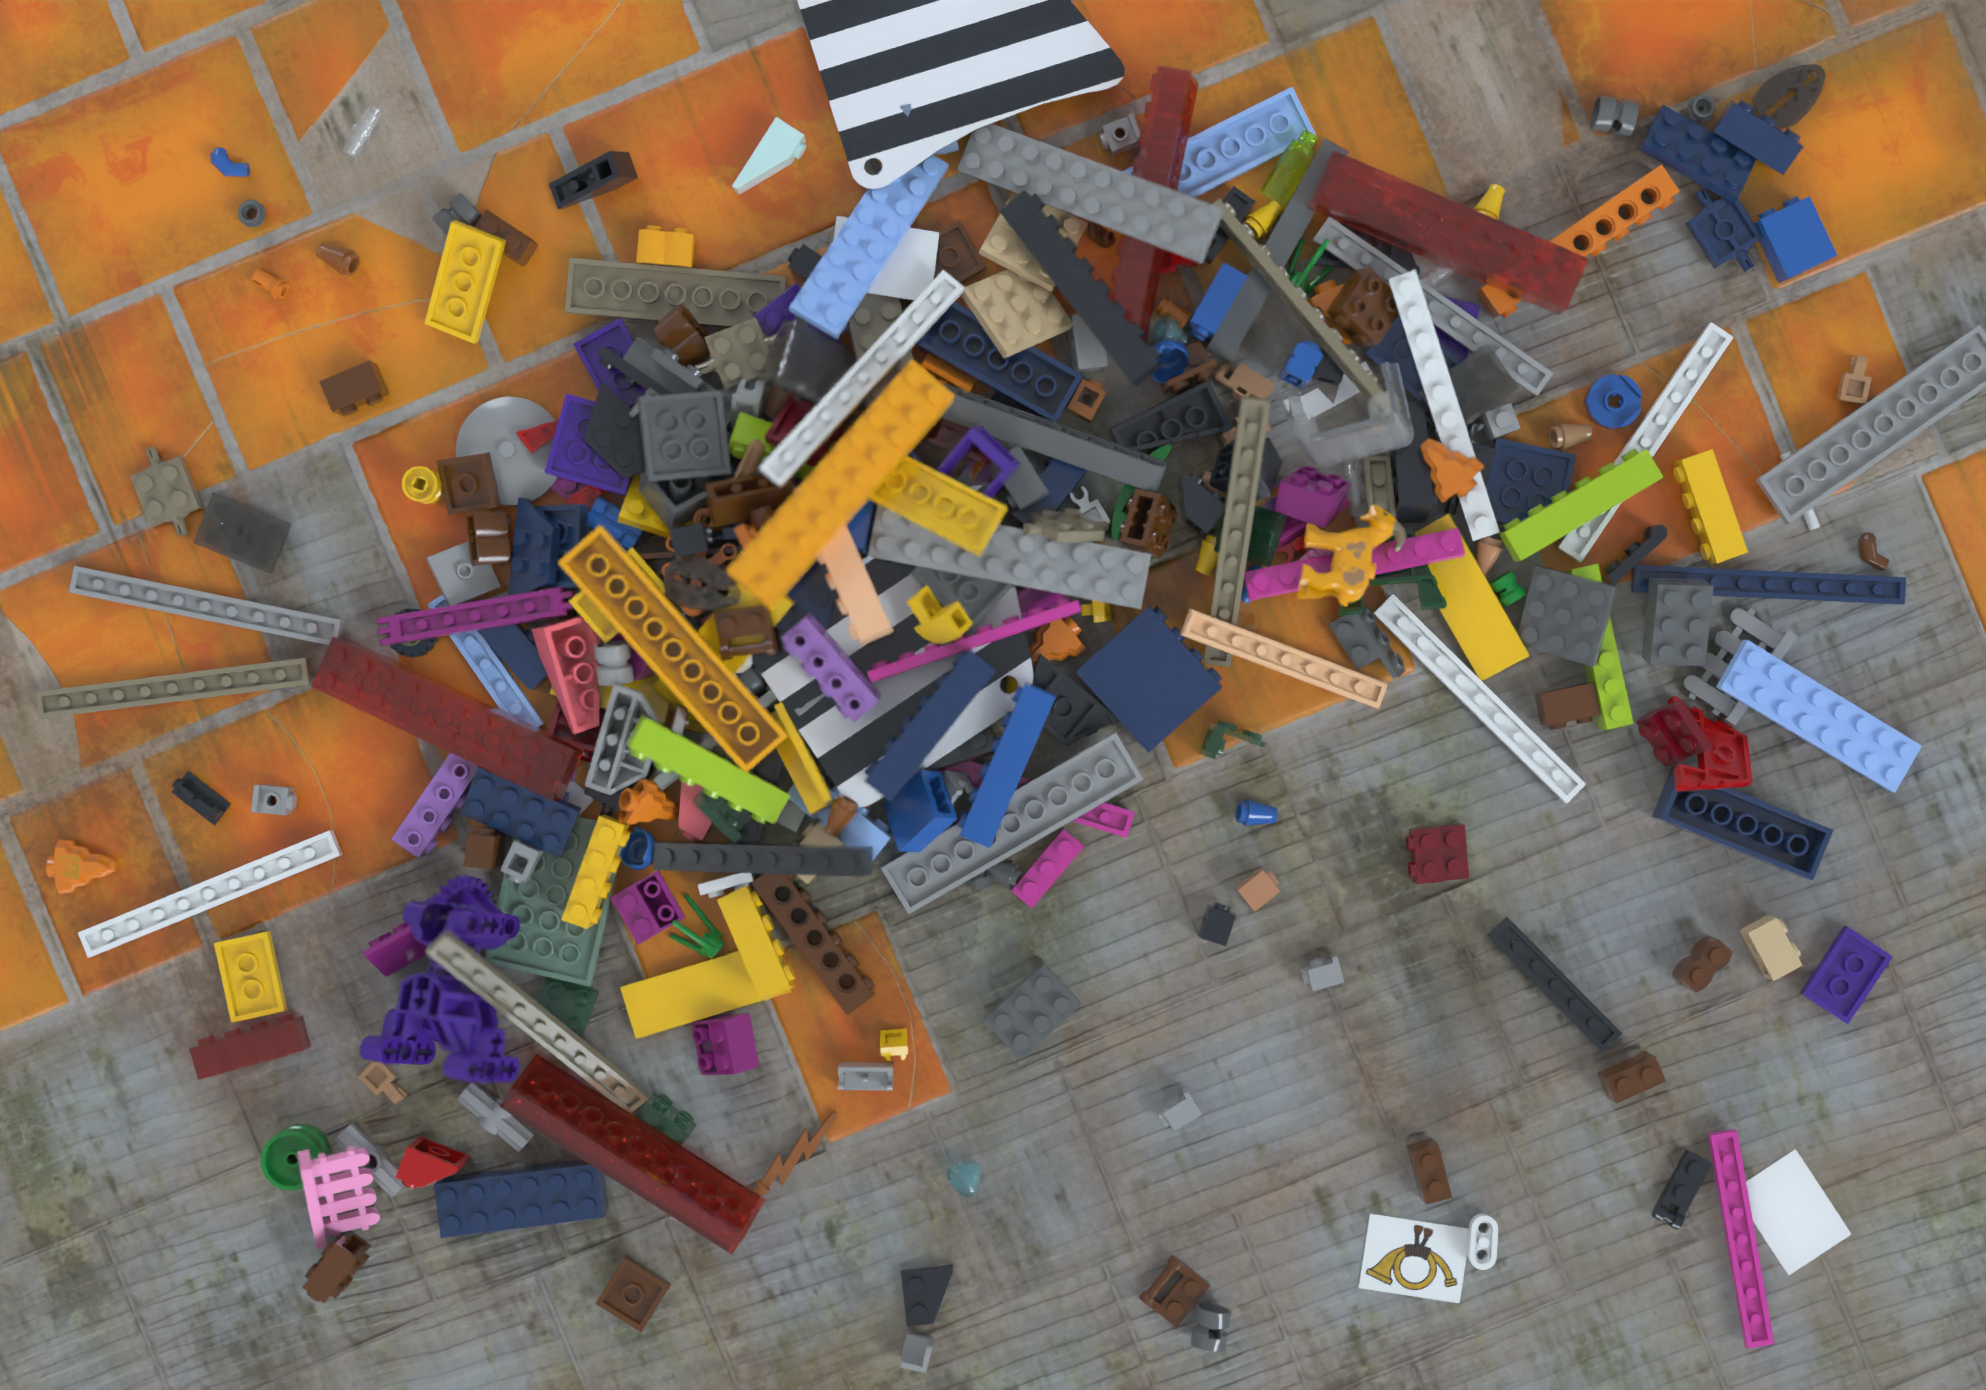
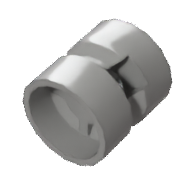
M609 641L608 643L602 642L594 645L595 661L600 663V666L596 668L598 685L610 686L615 683L620 685L634 680L632 664L627 662L631 658L628 641Z

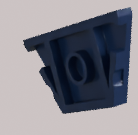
M518 497L508 596L540 591L541 588H547L556 582L561 528L554 521H550L548 515L542 510L534 508L531 505L532 501L528 498Z

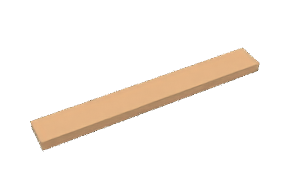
M1189 609L1180 633L1184 637L1376 709L1380 708L1388 683Z

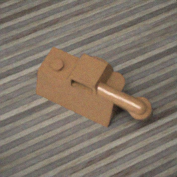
M1224 362L1213 373V378L1234 391L1233 398L1240 402L1241 396L1268 399L1274 391L1275 383L1242 363L1236 368L1228 362ZM1229 372L1233 373L1229 380L1225 378Z

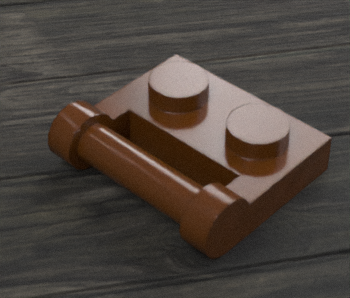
M763 605L719 610L713 613L720 643V656L723 661L732 660L736 656L766 653L767 655L777 654L778 645L771 612ZM764 634L765 638L764 642L732 646L730 639Z
M1172 1254L1167 1260L1168 1265L1147 1291L1144 1290L1140 1294L1139 1299L1177 1328L1210 1287V1283ZM1176 1271L1181 1272L1182 1275L1159 1302L1155 1297Z

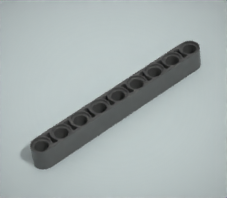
M1326 138L1319 147L1264 245L1272 255L1271 260L1276 266L1281 265L1284 268L1349 153L1346 149ZM1254 266L1249 271L1240 291L1206 348L1228 362L1232 360L1272 289Z
M941 383L955 395L953 404L940 417L942 419L970 429L982 426L993 437L1147 491L1157 492L1167 464L1158 458Z

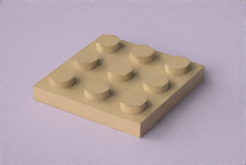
M1012 192L1005 206L1019 194ZM1049 205L1042 208L1048 217L1052 214L1061 224L1062 228L1059 231L1065 238L1069 235L1075 244L1078 245L1088 223ZM1000 213L979 254L1052 292L1055 283Z
M1009 269L965 287L964 292L961 294L1004 359L1068 331L1073 325V322L1052 292Z

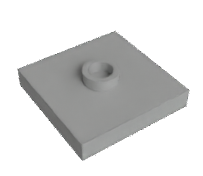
M469 541L426 559L448 606L465 603L501 587L491 565L472 567Z

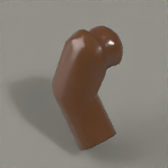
M1088 221V237L1101 248H1109L1115 243L1116 236L1113 232L1109 233L1101 225Z
M1870 532L1863 533L1858 540L1859 558L1883 571L1887 567L1889 559L1877 553L1875 535Z

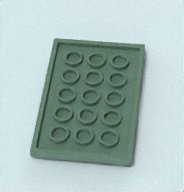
M578 816L562 857L559 858L544 851L529 881H522L519 884L507 879V874L504 873L497 907L503 913L516 915L520 921V929L515 938L508 939L501 947L487 950L485 960L489 964L585 986L592 985L619 867L616 873L612 872L609 883H612L607 898L602 899L599 908L603 910L597 925L593 924L592 927L585 929L561 919L597 820ZM514 837L512 838L511 846H512V844H513V841H514V840H517V839L514 838ZM621 847L618 857H620L623 847ZM520 857L519 865L525 867L527 860L524 857Z

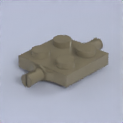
M755 317L705 337L710 350L711 360L695 366L697 370L707 366V368L700 370L702 375L715 370L721 377L725 389H729L739 385L742 379H746L747 382L777 370L772 358V347L787 341L785 337L775 341V339L784 336L783 331L767 337L762 332Z
M150 447L145 452L151 465L145 470L130 476L149 527L173 522L178 537L188 535L189 531L184 518L191 512L203 508L185 459L182 456H178L168 461H161L157 447Z
M1071 508L1065 509L1064 512L1043 509L1041 512L1030 513L1029 521L1023 527V532L1026 535L1041 534V536L1049 537L1056 543L1103 541L1104 533L1108 531V523L1106 521L1095 522L1082 516L1079 510Z

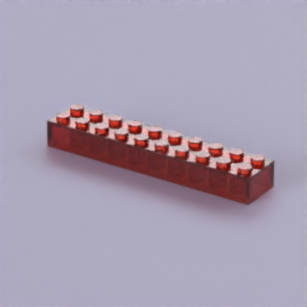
M1158 66L1157 73L1152 74L1150 81V90L1153 91L1151 102L1147 101L1144 117L1147 118L1146 127L1141 130L1139 136V146H1142L1140 157L1137 156L1135 158L1133 167L1136 177L1176 192L1178 191L1199 83L1190 70ZM1124 234L1123 239L1119 240L1117 246V255L1120 256L1118 266H1114L1111 281L1114 283L1113 292L1108 295L1114 302L1119 300L1128 311L1125 317L1130 323L1135 321L1145 333L1142 339L1147 344L1165 249Z
M1334 150L1327 161L1308 206L1310 210L1327 217L1330 216L1338 222L1558 315L1568 309L1589 260L1587 257Z
M332 637L311 686L551 801L564 798L585 750L346 637Z
M538 1054L534 1056L510 1088L500 1107L731 1255L745 1237L766 1201L757 1193Z

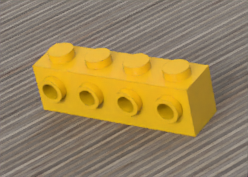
M1713 449L1673 462L1675 466L1673 474L1676 481L1681 483L1684 492L1682 500L1685 507L1690 509L1693 518L1691 526L1694 533L1699 535L1702 544L1700 545V552L1703 559L1707 560L1708 564H1716L1748 553Z
M605 814L598 817L561 920L585 929L592 927L593 924L597 925L603 910L599 908L602 899L607 898L612 883H609L612 872L616 873L621 861V857H618L621 847L626 846L631 832L627 831L630 824L621 823L618 819Z
M745 886L717 899L759 999L767 1001L794 988L793 980L796 979L795 973L790 964H785L782 957L785 954L784 948L780 940H775L771 930L774 929V925L769 915H764L761 905H763V900L758 892L751 887Z

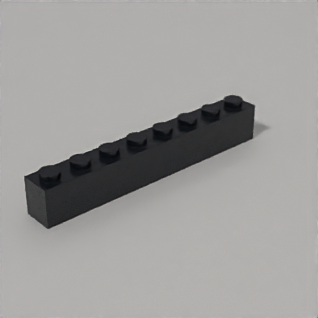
M1026 190L1022 191L999 212L1129 381L1138 386L1163 366L1158 359L1162 355L1152 343L1149 345L1145 343L1142 339L1145 333L1135 321L1133 323L1128 321L1125 317L1128 311L1119 300L1114 302L1108 295L1111 289L1102 278L1097 281L1092 274L1095 268L1086 257L1080 259L1075 252L1078 246L1070 236L1063 237L1059 231L1062 226L1052 214L1049 217L1042 209L1046 205L1036 193L1031 195Z
M666 840L654 842L653 870L863 877L872 874V846Z

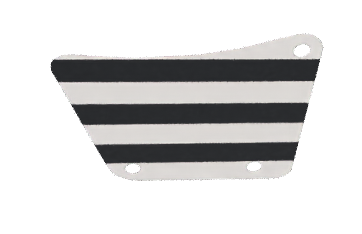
M797 0L852 176L858 184L870 189L889 185L942 147L980 127L1044 103L1108 89L1117 85L1125 74L1121 59L1071 0ZM911 104L909 116L902 111L900 106ZM870 158H877L882 162V171L877 175H869L864 169L865 162Z
M973 485L969 488L982 494L987 487ZM872 557L862 559L893 632L862 645L859 639L853 640L847 626L852 622L848 613L842 614L836 601L841 597L839 592L837 593L826 631L869 681L868 671L873 670V664L884 660L891 664L899 661V655L911 651L918 655L925 652V646L934 644L916 632L914 628L920 621L906 602L920 588H923L910 575L917 566ZM1015 585L971 631L967 629L964 632L967 638L977 635L976 629L990 624H992L993 629L1003 626L1002 620L1018 615L1019 620L1022 619ZM774 627L778 645L777 654H752L753 663L779 702L783 703L788 715L840 793L856 801L859 804L858 807L868 806L878 801L883 796L864 781L868 777L864 771L875 758L879 761L884 757L885 753L881 750L892 737L897 740L903 732L899 728L909 716L915 718L921 711L917 708L918 704L927 694L931 697L938 690L934 686L944 672L948 675L951 674L955 669L952 662L959 654L873 682V686L882 695L880 701L855 722L850 717L845 718L837 709L838 703L832 696L827 697L826 695L801 716H798L795 709L802 708L806 703L824 693L819 688V681L814 676L806 674L802 669L800 659L795 654H789L782 644L784 641L781 637L786 631ZM1025 631L970 649L995 669L996 672L909 779L919 770H924L1005 716L1007 711L1011 712L1015 708L1017 703L1012 701L1015 692L1012 694L1004 693L1000 689V681L1005 676H1013L1017 680L1018 686L1024 687L1026 682L1032 684L1033 669ZM949 641V642H947V643L940 644V645H941V646H944V645L950 644L951 641Z

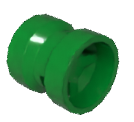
M1512 570L1489 583L1493 591L1498 594L1503 608L1526 594L1524 588L1516 583V576Z

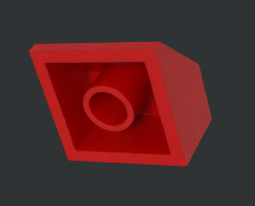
M420 1136L407 1147L395 1178L402 1180L401 1183L409 1188H422L457 1173L469 1161L471 1156Z

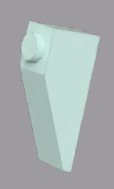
M776 117L732 185L734 191L740 195L792 164L795 158L800 159L807 147L804 144L806 142L804 134Z

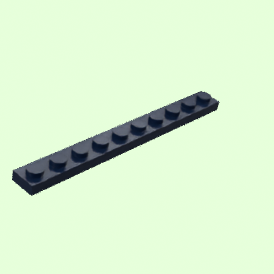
M1636 565L1632 569L1631 592L1648 593L1649 578L1704 579L1714 586L1713 596L1896 605L1905 604L1906 577Z

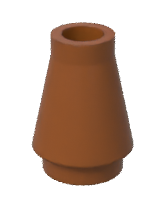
M321 243L316 251L317 258L325 261L342 275H353L359 267L360 257L355 254L354 250Z
M840 794L837 799L833 800L824 831L838 838L843 829L858 813L857 808L859 804L853 799Z

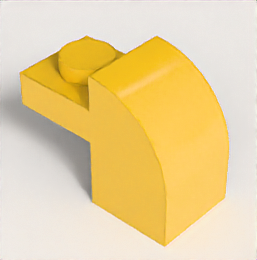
M928 585L920 588L906 601L920 621L914 629L920 636L930 642L943 644L960 637L973 624L958 601L942 608Z

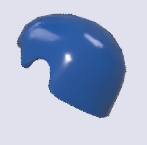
M1164 340L1155 344L1154 346L1162 355L1158 359L1163 366L1155 371L1151 377L1155 381L1165 384L1171 377L1183 374L1185 367L1189 363V354L1179 341Z
M634 827L635 831L630 833L629 840L626 846L622 848L620 857L625 866L634 870H643L653 864L654 842L658 841L646 829Z

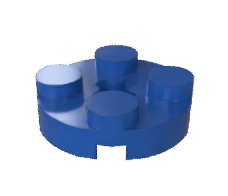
M1611 374L1599 378L1590 386L1584 400V405L1592 421L1601 427L1612 430L1625 427L1638 417L1641 410L1640 398H1642L1640 388L1631 378L1624 375ZM1609 395L1611 397H1615L1616 395L1619 397V400L1617 402L1619 405L1618 408L1614 406L1610 407L1608 405Z

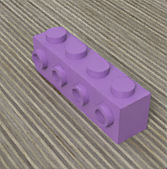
M811 612L806 614L783 634L781 638L784 641L782 643L789 654H795L800 659L802 669L806 674L814 676L819 681L821 691L827 697L832 696L838 703L837 709L845 718L850 717L855 722L880 701L882 695Z
M459 748L452 749L391 840L418 858L426 854L430 855L439 843L436 840L441 832L445 833L454 822V819L451 818L457 809L461 810L463 808L475 772L481 763Z

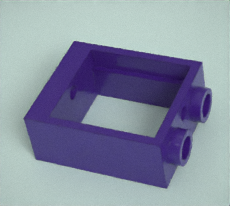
M982 426L972 427L936 471L952 478L950 473L972 447L977 445L1002 469L982 493L992 498L1021 463Z

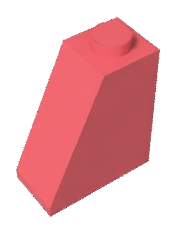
M681 781L678 828L684 830L682 835L697 842L698 838L704 840L707 838L727 799L720 795L718 799H715L703 792V786L697 783L694 786H690Z

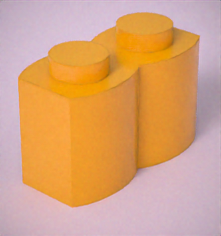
M647 225L646 229H639L636 262L637 264L693 268L696 238L694 234H689L690 230L685 228H673V232H664L660 226Z

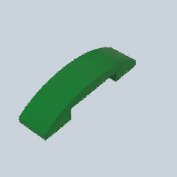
M1166 444L1149 456L1164 461L1173 446ZM1127 483L1124 484L1119 493L1112 514L1110 539L1113 541L1118 539L1121 525L1123 522H1126L1127 514L1122 512V509L1135 489V486Z

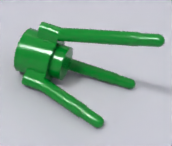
M1300 238L1287 271L1289 274L1288 280L1294 287H1300L1306 296L1333 269V267H1327L1309 283L1310 279L1307 276L1329 244L1330 240L1328 238L1323 241L1302 273L1296 271L1294 275L1293 272L1304 244V238Z
M686 893L684 898L710 930L711 934L706 931L700 937L674 920L672 924L697 943L694 944L673 933H670L669 937L698 952L703 957L708 956L710 959H713L725 943L720 939L722 933L713 926L696 902Z

